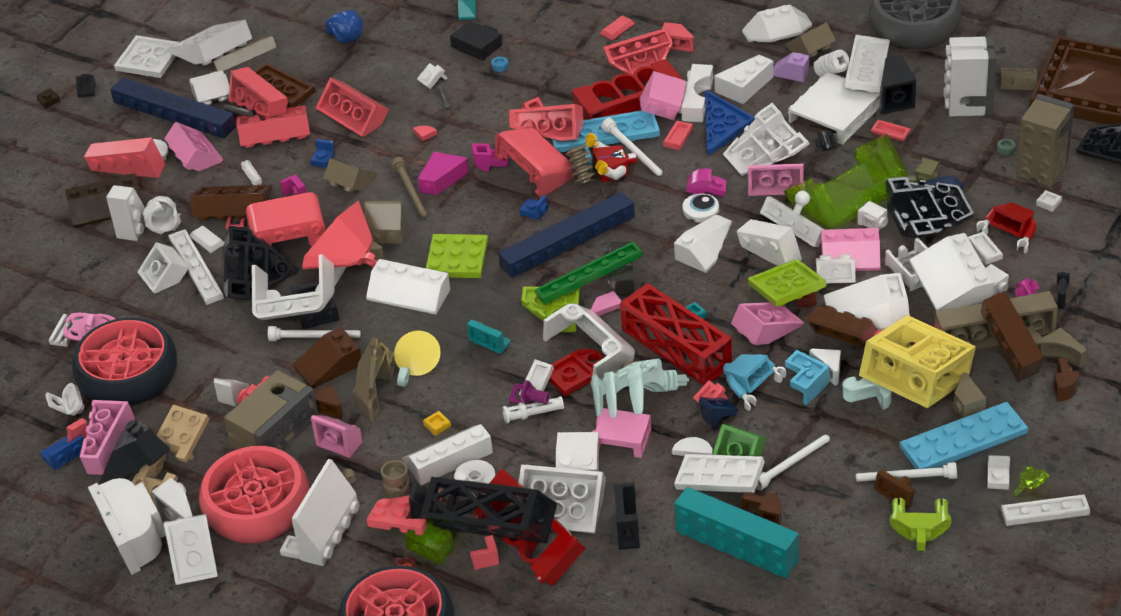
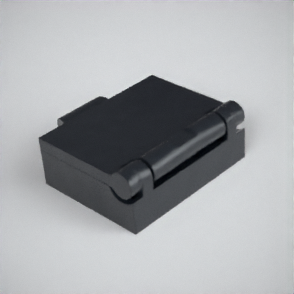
M469 21L450 35V43L452 48L484 61L486 57L502 46V34L498 33V30L491 26H482Z

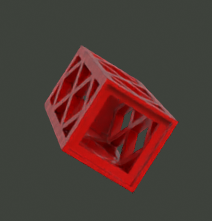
M649 283L620 302L622 331L702 385H705L709 380L711 382L724 373V365L733 362L732 338ZM659 305H667L671 318L667 316ZM645 326L651 331V333L656 337V339H649ZM681 328H687L691 335ZM695 329H703L708 342H705ZM661 334H663L664 336H666V337L669 338L670 340H665L664 337H663ZM681 350L684 351L693 364L685 363ZM711 357L719 361L720 364L714 367Z

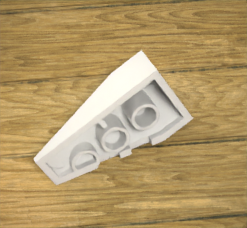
M716 214L684 232L674 242L675 260L706 273L717 262L718 254L722 250L724 239L728 235L732 221Z

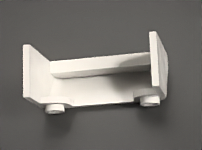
M322 254L319 255V285L316 287L315 292L282 297L278 291L268 290V274L258 266L252 265V313L260 320L320 312L334 295V263Z
M568 304L544 319L543 340L545 342L573 323H576L602 347V352L606 357L593 365V375H598V378L603 380L604 373L613 371L616 373L622 365L634 360V348L590 309L577 304Z

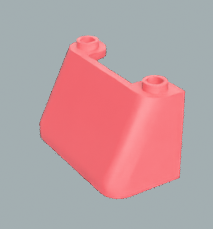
M531 127L502 131L496 135L495 156L499 160L512 158L530 175L529 181L531 183L535 182L537 186L535 193L540 198L542 195H547L574 178L572 177L574 170H570V167L574 164L568 163V159L544 139L536 129Z

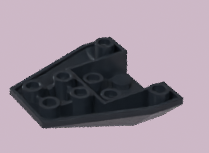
M1121 123L1090 128L1077 147V153L1121 165Z

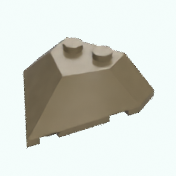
M373 337L358 363L356 385L353 390L358 407L370 422L375 421L380 409L375 380H391L396 369L394 352L389 351L388 347Z

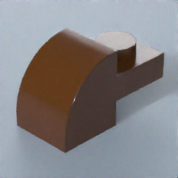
M1058 358L1057 373H1054L1053 389L1057 402L1071 399L1076 394L1078 388L1079 371H1073L1072 366L1068 365L1066 358Z
M767 491L765 497L744 492L742 510L781 525V501L775 494Z

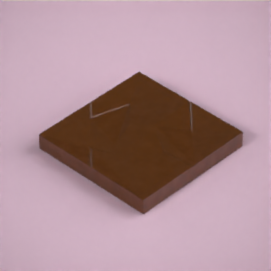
M1057 37L1032 92L1029 107L1037 96L1041 94L1074 104L1073 118L1107 125L1121 123V48Z

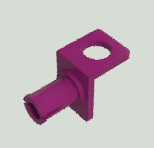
M525 380L524 385L514 384L509 401L516 404L522 402L525 405L535 401L547 405L550 393L536 390L530 381ZM522 389L520 394L521 400H518L516 398V393L518 390Z

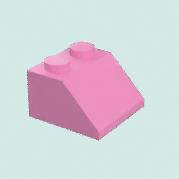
M653 71L639 98L641 110L674 120L682 104L686 81Z
M313 415L311 417L316 446L350 458L363 443L360 428L328 416Z

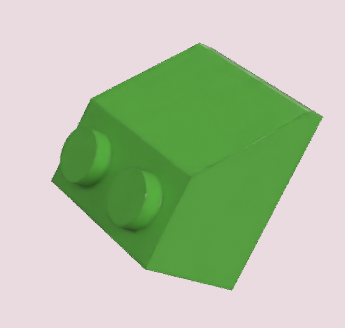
M722 424L712 455L761 457L767 437L733 425Z

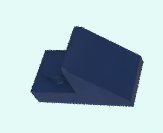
M700 397L699 399L702 418L713 428L717 427L722 417L736 416L738 409L727 399Z

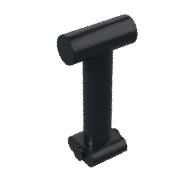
M1065 272L1057 273V284L1059 285L1057 306L1059 309L1065 308L1066 287L1069 285L1070 274Z

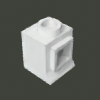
M868 201L858 210V225L878 228L879 231L888 223L887 209L871 201Z

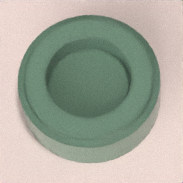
M1002 139L997 143L998 153L1011 155L1015 152L1016 144L1014 141Z

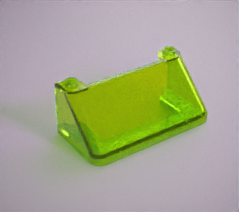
M886 134L859 146L855 151V158L858 164L827 183L815 184L811 178L803 183L789 187L784 190V193L788 200L796 205L795 195L799 191H806L810 196V201L807 205L803 206L802 211L825 228L835 229L858 216V210L868 201L878 204L888 198L886 193L887 179L907 177L909 174Z

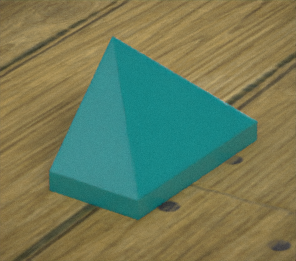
M458 0L459 20L476 19V0Z

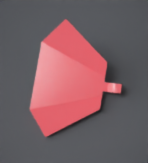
M359 200L341 213L306 253L303 259V269L319 268V255L321 254L334 263V267L360 266L362 263H365L374 268L377 260L374 259L376 257L375 254L370 252L373 238Z

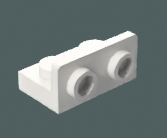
M841 254L839 258H831V255H820V258L816 259V273L826 280V284L855 283V259L850 257V254Z

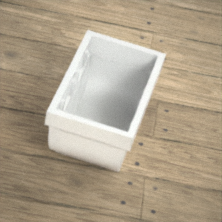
M117 478L100 485L95 483L89 486L88 489L131 575L140 571V567L158 556L162 548L161 538L166 536L164 524L143 482L135 486L127 479Z

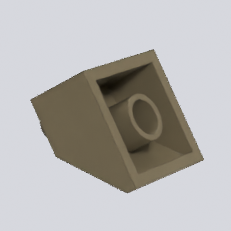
M826 22L787 42L785 46L792 52L809 55L811 58L818 54L817 50L821 49L824 51L832 47L830 43L836 41Z
M330 158L323 179L328 180L329 185L338 188L339 185L344 186L343 190L353 193L354 190L362 191L376 177L377 173Z
M365 201L364 216L373 242L403 244L406 228L402 201Z

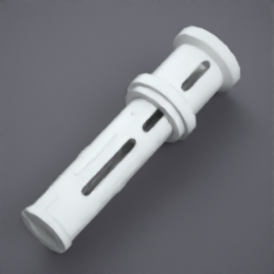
M560 396L549 399L547 405L539 402L525 405V403L521 402L516 406H503L502 412L505 423L509 424L513 420H526L531 415L564 409V403Z

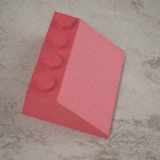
M305 105L287 108L286 113L273 117H266L259 113L253 114L252 117L237 116L240 146L245 148L253 147L256 143L267 145L271 144L274 140L285 142L289 141L292 137L303 139L310 135Z

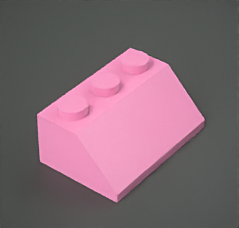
M175 122L164 138L169 144L168 147L176 153L175 156L182 161V165L188 170L201 171L223 161V158L206 136L196 129Z
M803 164L748 165V196L789 195L803 191Z
M878 228L821 230L822 255H831V258H839L841 254H850V257L855 259V271L881 270Z

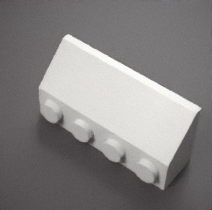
M379 259L371 271L366 299L436 315L450 291L449 276L445 272Z
M481 424L475 425L409 454L402 459L419 484L424 485L430 482L431 477H441L456 470L467 461L479 460L492 454L491 436Z

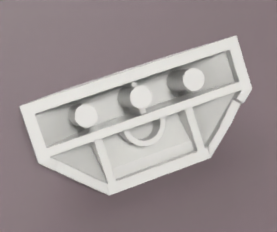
M789 4L758 12L742 29V33L748 42H773L802 35L808 28L812 27V23L805 13Z

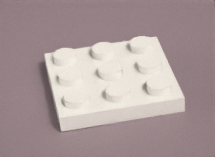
M136 35L115 63V71L161 78L176 57L167 52V48L179 42Z

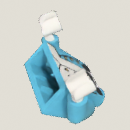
M742 354L732 363H726L723 367L728 385L739 398H743L744 408L748 411L751 410L749 403L756 406V398L753 395H747V393H751L772 373H774V380L778 383H781L782 379L786 376V369L784 367L776 368V364L769 360L768 355Z

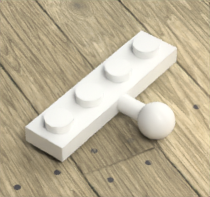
M799 191L795 195L796 205L794 210L773 197L767 196L760 212L762 215L778 225L793 228L794 234L813 247H819L821 230L824 229L800 215L803 206L807 205L810 201V196L806 191Z

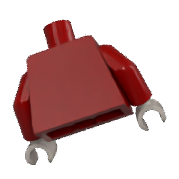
M1012 202L996 205L986 215L985 221L977 222V233L982 230L987 235L988 225L991 224L1015 236L1022 237L1023 239L1017 242V251L1020 247H1025V254L1028 252V241H1031L1037 228L1034 218L1035 213L1029 208Z

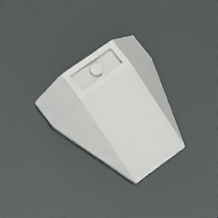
M901 273L875 276L824 295L825 305L832 306L841 313L844 311L850 312L856 318H869L873 321L877 330H885L905 316H910L908 298Z

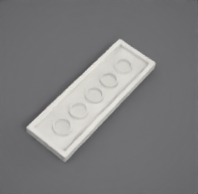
M862 35L855 36L845 79V88L865 90L869 93H880L885 58H887L890 40Z

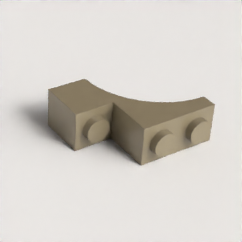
M1030 326L1027 327L1043 356L1066 358L1078 367L1086 364L1087 349L1062 328L1041 337Z

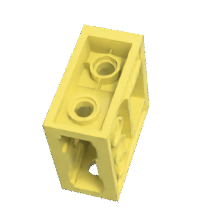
M907 315L866 341L859 376L929 408L957 388L962 373L966 372L969 375L976 346Z

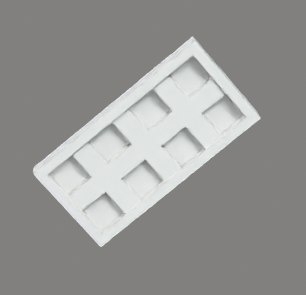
M685 454L674 485L676 490H685L686 487L699 491L754 493L765 462L763 457Z

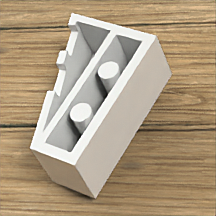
M757 55L714 75L715 92L744 104L773 78V60Z
M750 219L737 230L741 247L777 266L794 259L802 260L795 234L791 227Z

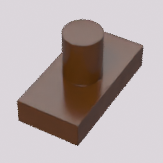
M884 470L877 472L874 490L890 500L898 498V505H900V498H902L906 502L905 509L910 508L915 494V489L911 487L910 479L906 476L897 479Z

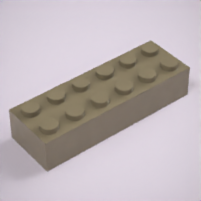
M1050 291L1009 298L1026 328L1030 326L1041 337L1055 331L1058 306ZM982 303L935 312V328L976 346L975 350L999 346L987 319L985 320L981 314Z

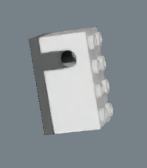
M993 36L986 38H949V45H946L947 59H945V70L947 71L944 74V83L946 84V87H944L945 109L949 110V116L992 115L996 69Z

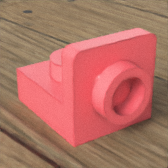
M710 380L693 397L698 403L700 397L729 399L724 394L726 390L719 383L714 385Z

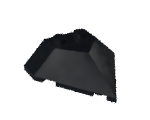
M238 226L228 227L222 252V288L226 298L245 300L252 296V265L258 266L268 274V287L300 271V269L287 262L284 256L264 240L258 239L252 234L253 232L250 229Z
M137 418L130 421L125 426V430L121 432L98 485L117 478L128 479L139 473L140 468L147 464L150 467L155 464L170 448Z

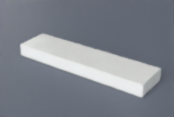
M1084 494L1001 505V512L1006 526L1090 515V508Z

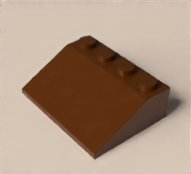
M272 184L200 187L190 196L192 217H197L198 220H206L208 217L226 219V216H233L234 219L244 218L246 216V208L250 204L270 199Z

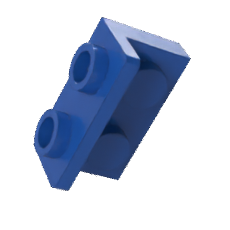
M80 435L70 442H67V437L40 452L41 458L53 470H56L81 454L84 437Z

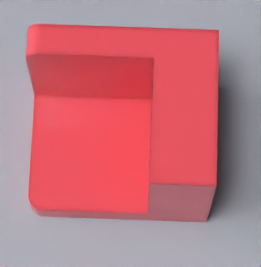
M493 535L485 537L486 548L470 552L474 570L499 564Z

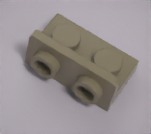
M1001 68V89L1034 90L1037 83V69Z

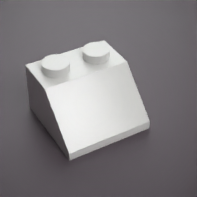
M156 242L138 270V274L153 293H158L180 283L189 267L173 247Z
M558 432L556 468L599 472V432Z

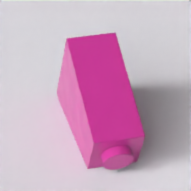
M433 152L418 177L419 191L421 193L438 195L468 174L467 157Z

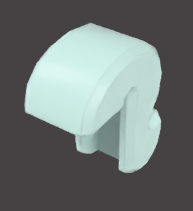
M850 377L843 381L842 396L844 400L854 402L877 397L882 410L890 406L892 391L865 378L856 381V377Z

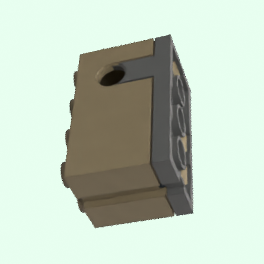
M1041 94L1037 96L1021 118L1017 163L1018 177L1027 180L1033 178L1037 180V183L1052 186L1069 160L1074 104Z
M277 370L224 417L226 429L229 430L230 445L236 449L250 446H268L280 450L284 449L312 423L311 417L318 415L314 390Z

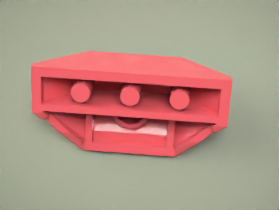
M664 28L605 46L603 49L609 64L624 73L634 74L636 69L640 67L651 66L652 63L664 60L673 42L668 29Z

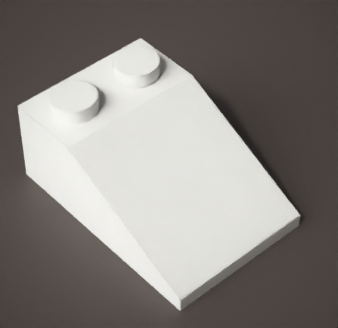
M170 478L151 491L155 507L163 523L192 517L190 504L185 494L186 489L182 483H177Z

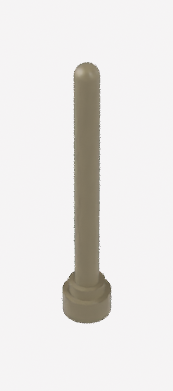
M396 157L391 161V166L395 172L400 174L420 216L425 218L427 212L406 172L407 164L404 158Z

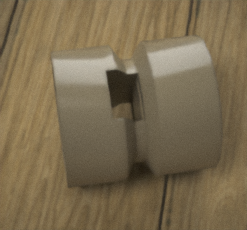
M399 460L385 463L381 468L385 494L389 498L406 496L410 492L407 465Z

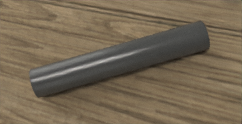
M229 104L223 106L225 111L248 117L253 116L252 110Z

